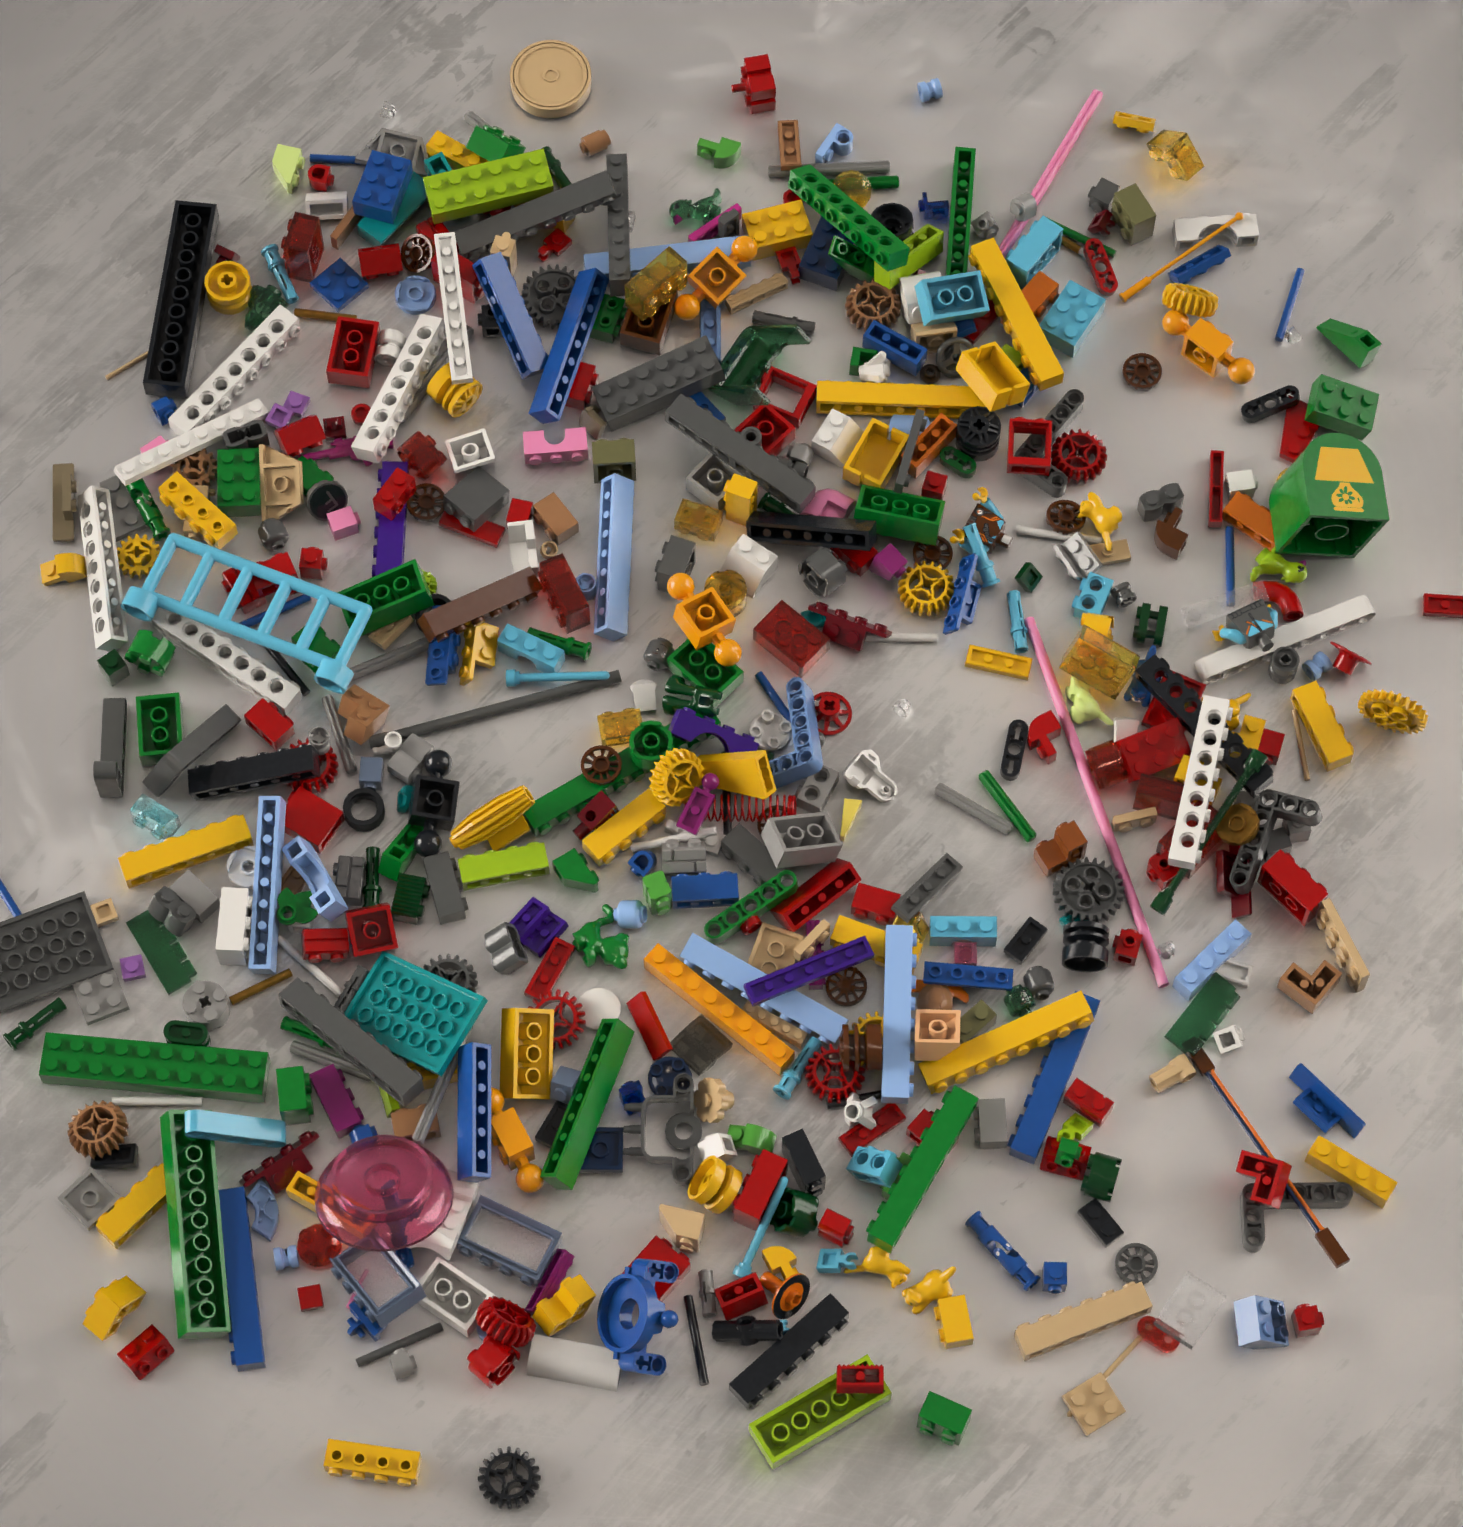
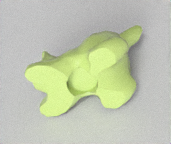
M1071 676V684L1066 686L1065 689L1067 698L1073 702L1069 712L1071 720L1076 724H1081L1084 721L1099 718L1105 724L1113 726L1114 721L1100 710L1097 701L1089 693L1093 681L1086 682Z

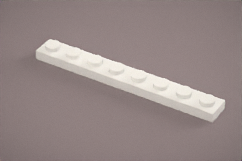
M455 232L434 234L452 385L473 382Z
M259 398L114 466V473L127 486L223 440V433L230 428L243 427L254 420H265L269 410Z

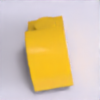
M61 553L54 555L55 560L40 564L42 584L45 586L64 580L71 583L87 577L85 557L80 554Z
M771 1246L762 1250V1258L772 1274L781 1273L783 1279L786 1280L790 1276L799 1273L796 1267L792 1268V1266L796 1265L797 1258L789 1249L781 1246Z

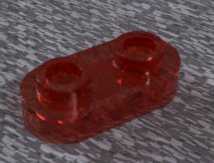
M1145 1316L1139 1320L1136 1330L1137 1334L1144 1341L1163 1353H1172L1178 1348L1180 1338L1174 1330L1152 1316ZM1151 1324L1153 1329L1147 1330L1145 1325ZM1170 1337L1172 1339V1342L1167 1343L1165 1342L1164 1338Z

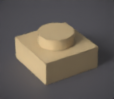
M111 898L90 905L98 928L119 920Z

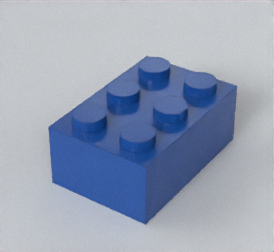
M372 150L352 200L354 214L394 224L413 175L412 161Z

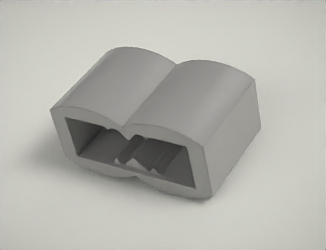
M412 733L388 762V772L410 785L415 780L417 774H422L421 769L425 766V759L430 752L434 751V746Z

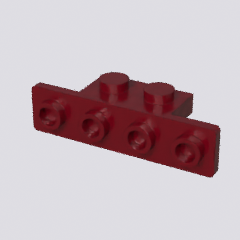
M816 602L808 607V610L826 616L821 633L822 638L857 651H862L868 632L883 638H888L892 635V631L887 630L885 625L867 623L868 620L866 618L848 616L847 611L829 609V605Z
M1229 845V852L1223 849L1216 851L1217 893L1231 898L1232 918L1240 919L1252 914L1251 891L1244 895L1238 894L1230 883V873L1240 846ZM1250 859L1245 860L1243 864H1250ZM1239 879L1236 884H1243L1246 879Z
M315 1131L304 1132L298 1137L299 1140L292 1145L289 1143L282 1147L278 1155L264 1159L261 1162L262 1166L256 1170L251 1169L242 1175L243 1179L239 1181L240 1185L246 1188L264 1176L273 1192L277 1194L289 1185L297 1171L306 1174L313 1169L302 1149L320 1136Z

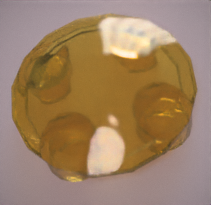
M844 171L836 176L833 181L834 185L862 208L871 198L872 189L870 182L859 171Z

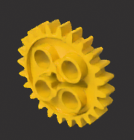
M1374 689V691L1368 690L1367 693L1363 692L1358 702L1359 713L1364 714V718H1370L1369 722H1375L1378 727L1384 726L1386 730L1392 729L1393 732L1397 730L1402 734L1405 731L1409 734H1412V732L1417 734L1419 731L1422 732L1423 728L1425 729L1428 721L1427 711L1422 709L1423 706L1416 705L1417 701L1409 700L1410 697H1402L1401 693L1396 695L1393 691L1387 693L1384 689L1381 692L1377 689Z

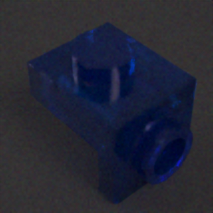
M922 192V200H918L919 212H923L924 220L948 218L949 201L928 202L927 192Z
M639 1080L635 1082L628 1081L619 1089V1098L623 1106L624 1104L644 1102L643 1087ZM626 1111L627 1114H628V1116H632V1115L638 1113V1112Z

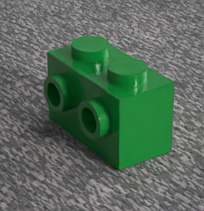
M604 294L589 338L613 344L615 337L618 338L622 327L620 324L628 310L625 299Z

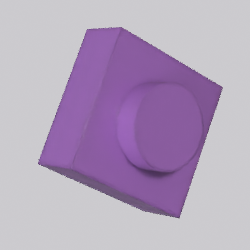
M290 391L283 407L293 411L294 416L303 418L310 403V397Z
M274 403L265 419V423L279 429L289 424L294 416V412Z
M141 954L119 959L124 982L146 978Z

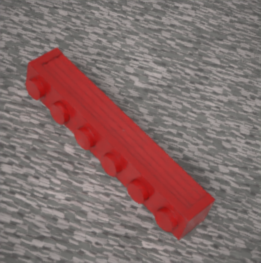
M1211 450L1208 527H1222L1224 451Z

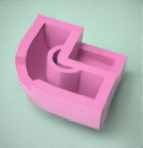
M829 488L818 490L815 493V497L800 515L848 518L857 502L837 490Z

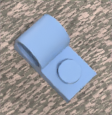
M836 123L815 153V164L829 162L834 153L841 156L849 155L853 149L852 132Z

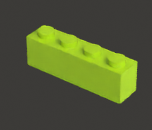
M926 224L906 238L903 242L910 247L907 265L886 271L874 261V281L891 289L900 283L899 278L913 274L943 252L944 231Z
M530 842L526 846L521 847L509 846L501 851L488 850L480 855L468 854L458 859L463 891L550 874L544 842Z

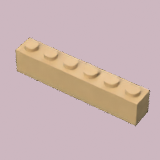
M1135 1281L1129 1282L1122 1286L1123 1289L1116 1292L1113 1289L1101 1294L1102 1297L1095 1300L1093 1298L1085 1299L1077 1307L1067 1306L1062 1308L1059 1314L1053 1316L1051 1314L1044 1315L1038 1319V1322L1033 1324L1026 1322L1019 1325L1017 1330H1015L1014 1338L1024 1361L1151 1313L1153 1305L1142 1281L1139 1283H1135Z

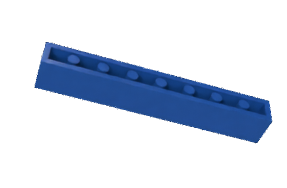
M597 268L578 272L530 407L529 414L542 424L560 421L609 282V278Z
M1083 994L1095 1018L1100 1000ZM1093 1022L1086 1028H1078L1071 1031L1066 1037H1058L1050 1041L1048 1048L1051 1051L1048 1056L1044 1055L1040 1067L1043 1068L1041 1075L1036 1074L1032 1083V1087L1035 1088L1032 1095L1028 1094L1023 1107L1027 1109L1024 1115L1020 1114L1015 1125L1018 1127L1016 1135L1011 1134L1007 1146L1010 1147V1156L1033 1165L1035 1164Z
M244 1186L219 1190L227 1292L230 1306L229 1315L232 1329L228 1336L229 1342L234 1343V1351L230 1352L232 1365H236L238 1372L266 1368L248 1204Z

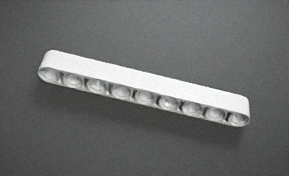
M1361 595L1276 628L1274 637L1271 639L1274 645L1266 652H1263L1259 645L1247 649L1243 644H1236L1197 660L1194 666L1203 684H1210L1271 660L1273 652L1277 648L1288 646L1294 650L1365 623L1371 620L1376 613L1367 596Z

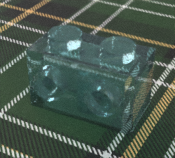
M143 793L130 809L133 823L141 829L145 827L150 830V833L158 840L173 837L181 826L177 814Z

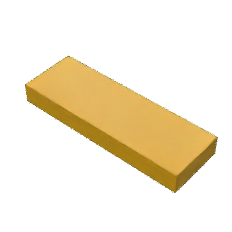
M969 645L965 667L1028 680L1033 658Z

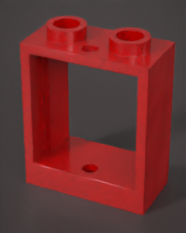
M771 366L768 373L764 372L759 390L755 389L751 398L753 409L756 410L765 402L764 399L773 382L803 395L793 413L768 403L794 427L799 429L817 395V385Z
M1023 417L1010 418L1007 473L1049 476L1052 421L1044 418L1036 420ZM1014 433L1045 435L1044 458L1013 456Z

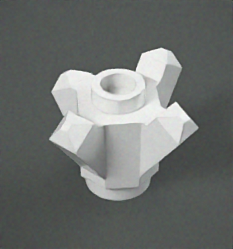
M880 351L871 360L859 366L861 382L891 383V380L887 377L891 375V361L886 358L885 352Z
M851 1092L847 1098V1105L844 1108L847 1125L851 1127L856 1122H859L870 1130L876 1127V1121L872 1118L873 1107L878 1103L876 1098L871 1096L865 1100H860L859 1095Z

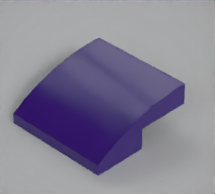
M534 897L509 922L516 927L521 944L539 958L549 949L554 938H559L569 927L565 920L552 913L547 905Z

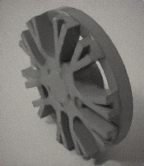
M1131 1243L1125 1245L1116 1256L1115 1270L1123 1282L1135 1281V1283H1139L1142 1281L1144 1285L1152 1280L1157 1272V1257L1153 1250L1144 1244ZM1135 1248L1136 1254L1131 1255L1128 1249ZM1140 1248L1144 1249L1142 1256L1138 1255ZM1122 1253L1129 1257V1259L1127 1260L1125 1257H1123ZM1150 1254L1153 1259L1145 1261L1144 1257ZM1119 1261H1123L1127 1265L1119 1267ZM1146 1265H1154V1268L1145 1267V1266H1146ZM1128 1268L1129 1271L1123 1274L1122 1271ZM1143 1271H1148L1151 1275L1146 1277ZM1129 1274H1134L1135 1279L1131 1280L1127 1277ZM1137 1274L1141 1275L1142 1280H1138Z

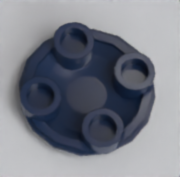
M663 1057L651 1065L648 1073V1084L651 1091L655 1095H673V1082L678 1074L686 1073L692 1077L689 1066L679 1057ZM685 1080L678 1084V1088L681 1090H686L690 1086V1083Z

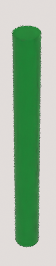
M1053 221L1064 228L1063 235L1084 245L1087 240L1091 239ZM1103 244L1107 256L1114 258L1117 251Z

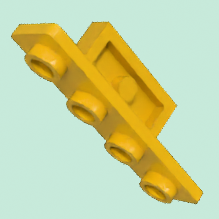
M483 622L476 627L472 624L464 631L465 644L461 651L463 659L459 670L460 685L465 686L473 680L475 664L489 669L495 666L499 627Z

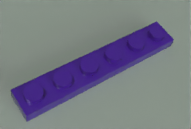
M862 936L745 983L743 988L752 1006H755L874 958V953L866 937Z

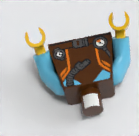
M984 487L977 488L981 496L978 493H973L972 498L975 501L980 500L981 503H977L965 526L976 522L986 553H993L997 544L1008 549L1013 537L1004 533L1006 522L990 498L987 497V489ZM964 529L953 530L952 533L956 536L950 537V542L953 544L958 543L969 554H973Z

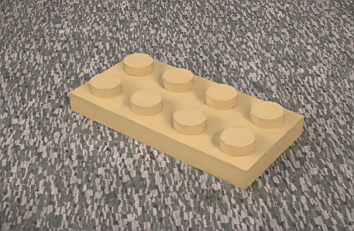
M1325 899L1321 902L1316 916L1317 926L1326 934L1327 937L1325 939L1328 947L1336 953L1337 956L1335 958L1338 966L1344 969L1347 974L1346 981L1348 985L1353 987L1357 993L1364 990L1370 973L1331 899Z

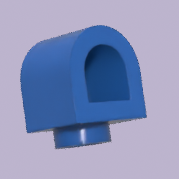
M164 396L151 403L153 412L161 425L168 424V418L177 409L173 399H168L167 396Z
M642 850L636 852L627 863L631 866L630 870L638 877L642 875L644 877L649 875L655 868L657 858L652 851Z
M359 1124L352 1128L349 1137L355 1152L361 1153L378 1147L375 1139L379 1138L375 1126L370 1127L369 1124Z

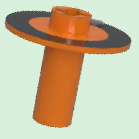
M769 1271L763 1273L760 1277L762 1286L774 1294L772 1312L779 1319H788L797 1313L808 1297L810 1281L804 1274H794L785 1281H782Z

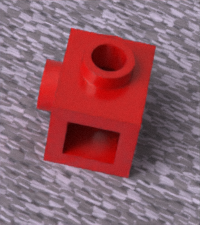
M317 547L302 548L299 562L301 578L322 580L323 571L327 570L328 559L324 558L323 550Z
M1167 851L1162 854H1154L1148 860L1146 871L1149 879L1152 882H1156L1161 890L1170 885L1180 869L1179 867L1168 865L1169 854Z
M1121 929L1120 936L1115 935L1112 948L1116 949L1113 960L1135 966L1143 935L1134 929Z
M1298 1305L1291 1315L1296 1338L1317 1335L1322 1325H1324L1323 1314L1321 1311L1318 1312L1317 1305Z

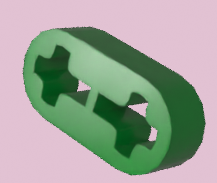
M946 446L941 450L940 463L962 478H971L975 475L976 462L974 459L952 446ZM950 454L953 455V459H952V458H949L948 460L945 459V458H946V455H947V456H949ZM970 465V469L963 470V466Z

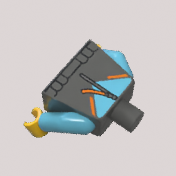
M1259 599L1226 615V628L1220 625L1218 631H1212L1216 641L1229 639L1240 645L1243 644L1247 649L1259 645L1262 651L1266 652L1274 645L1271 639L1274 637L1275 629L1278 626V612L1271 608V604H1268L1266 607L1264 600Z

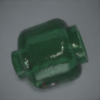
M1021 984L1013 986L1011 991H1006V995L1003 998L1012 1017L1027 1015L1036 1006L1029 988L1022 987Z

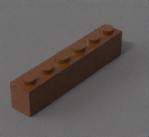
M530 566L423 613L417 622L429 643L436 640L440 643L449 638V635L454 632L458 635L467 630V627L472 624L476 627L485 622V619L490 616L494 619L500 616L506 609L512 611L518 608L521 602L526 601L530 603L538 598L537 594L543 588Z

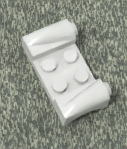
M436 1166L434 1171L430 1170L426 1183H429V1191L417 1219L414 1218L412 1222H407L404 1235H407V1248H429L442 1255L445 1259L450 1260L477 1196L479 1182L458 1181L457 1172Z

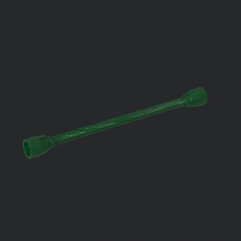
M1253 749L1245 762L1244 773H1242L1241 778L1234 785L1235 787L1231 790L1232 792L1228 794L1227 799H1225L1221 808L1217 811L1218 813L1208 825L1209 827L1205 829L1207 830L1205 842L1200 843L1199 850L1202 851L1205 847V844L1210 839L1209 837L1213 835L1214 830H1216L1224 818L1223 816L1228 812V809H1230L1251 775L1253 776L1255 772L1258 773L1267 761L1268 757L1262 752ZM1179 869L1178 874L1174 876L1173 881L1168 886L1169 888H1165L1163 892L1160 891L1151 903L1150 907L1165 916L1173 902L1174 891H1176L1177 886L1182 882L1189 869Z

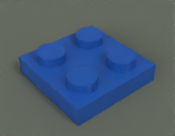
M339 258L310 282V287L338 313L369 288L368 283L342 258Z

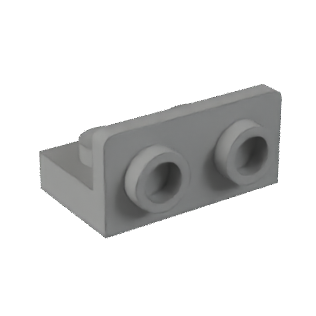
M1081 532L1073 534L1062 545L1056 544L1053 546L1057 552L1055 553L1057 559L1065 564L1067 573L1073 580L1082 581L1083 577L1087 579L1089 572L1095 573L1103 566Z

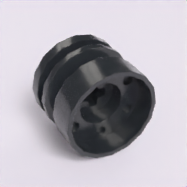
M883 204L877 207L871 214L901 241L914 234L912 213L901 204Z
M976 406L964 411L959 417L955 440L957 449L974 459L975 462L986 461L993 457L998 450L1001 422L994 411L990 412L987 407Z
M1074 921L1064 925L1063 944L1065 947L1062 949V965L1064 968L1087 973L1106 969L1108 967L1109 955L1106 947L1109 945L1110 929L1106 925L1094 921Z

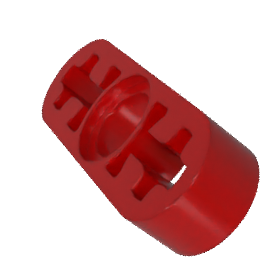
M1091 238L1085 243L1083 253L1098 291L1103 296H1111L1118 287V281L1102 242L1099 239ZM1091 245H1092L1094 248L1097 247V250H1096V256H1097V258H1095V259H1094V257H1095L1094 251H1093V250H1089V248H1090ZM1103 263L1106 266V270L1104 272L1097 271L1095 264ZM1106 281L1108 285L1112 284L1110 290L1108 287H1104Z

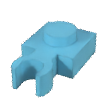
M820 1249L816 1269L819 1273H840L842 1267L854 1270L857 1267L854 1262L850 1261L858 1260V1257L854 1252L845 1254L842 1249Z

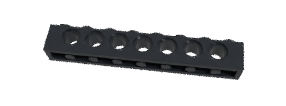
M1154 654L1135 670L1136 679L1174 718L1178 717L1180 724L1195 737L1202 701L1192 687L1188 688L1184 684L1185 681L1177 672L1174 674L1169 669L1170 666L1164 658L1159 659ZM1159 677L1167 678V680L1162 683L1156 681V679ZM1173 692H1180L1182 694L1177 698L1171 696ZM1192 706L1196 708V711L1190 713L1185 709ZM1211 719L1209 723L1217 725L1220 721L1218 719ZM1229 730L1227 741L1222 742L1221 748H1224L1223 759L1218 761V763L1238 781L1242 773H1244L1245 762L1253 749H1248L1243 744V739L1236 732L1233 734ZM1207 739L1204 741L1207 745H1213L1216 743V741L1213 739ZM1232 752H1239L1241 754L1238 758L1230 756ZM1265 763L1258 773L1255 772L1248 779L1243 788L1253 798L1273 783L1274 772L1272 768Z

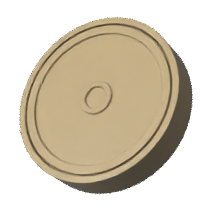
M544 40L533 43L524 48L511 65V92L517 104L534 116L541 118L567 116L578 110L586 102L590 94L592 79L589 62L578 48L567 42Z

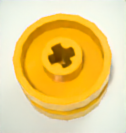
M223 261L215 264L208 270L205 275L204 285L210 306L215 311L224 315H234L242 312L249 306L252 301L253 290L248 271L241 264L234 261Z
M715 1155L709 1156L698 1166L693 1174L687 1191L688 1197L699 1205L704 1204V1207L709 1211L721 1214L737 1196L742 1184V1172L732 1165L726 1166V1163Z

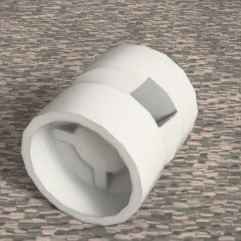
M395 329L381 330L374 360L382 366L393 367L406 343V335Z

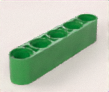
M790 870L780 872L708 921L704 927L707 940L714 945L723 943L739 932L740 926L747 919L756 915L761 917L793 895L798 889L795 873ZM786 879L793 881V884L790 886L782 885ZM767 892L775 893V896L771 899L764 897ZM749 904L757 905L753 911L746 910V907ZM732 916L739 918L734 924L727 922ZM712 929L721 930L717 936L709 934Z

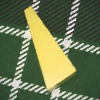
M844 798L840 840L843 842L862 806V800Z

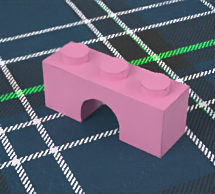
M586 427L566 428L565 438L559 444L548 443L544 438V430L523 432L525 464L539 465L545 462L561 463L562 461L570 460L580 462L588 459Z

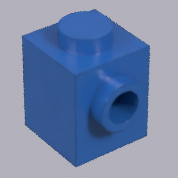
M1044 1262L1042 1268V1291L1052 1294L1065 1292L1067 1287V1262Z

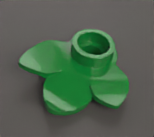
M287 887L281 891L277 899L279 908L276 916L282 925L289 926L295 922L306 924L317 917V910L310 908L312 904L309 898L312 896L311 891H304L295 895ZM286 913L292 914L290 918L284 917Z

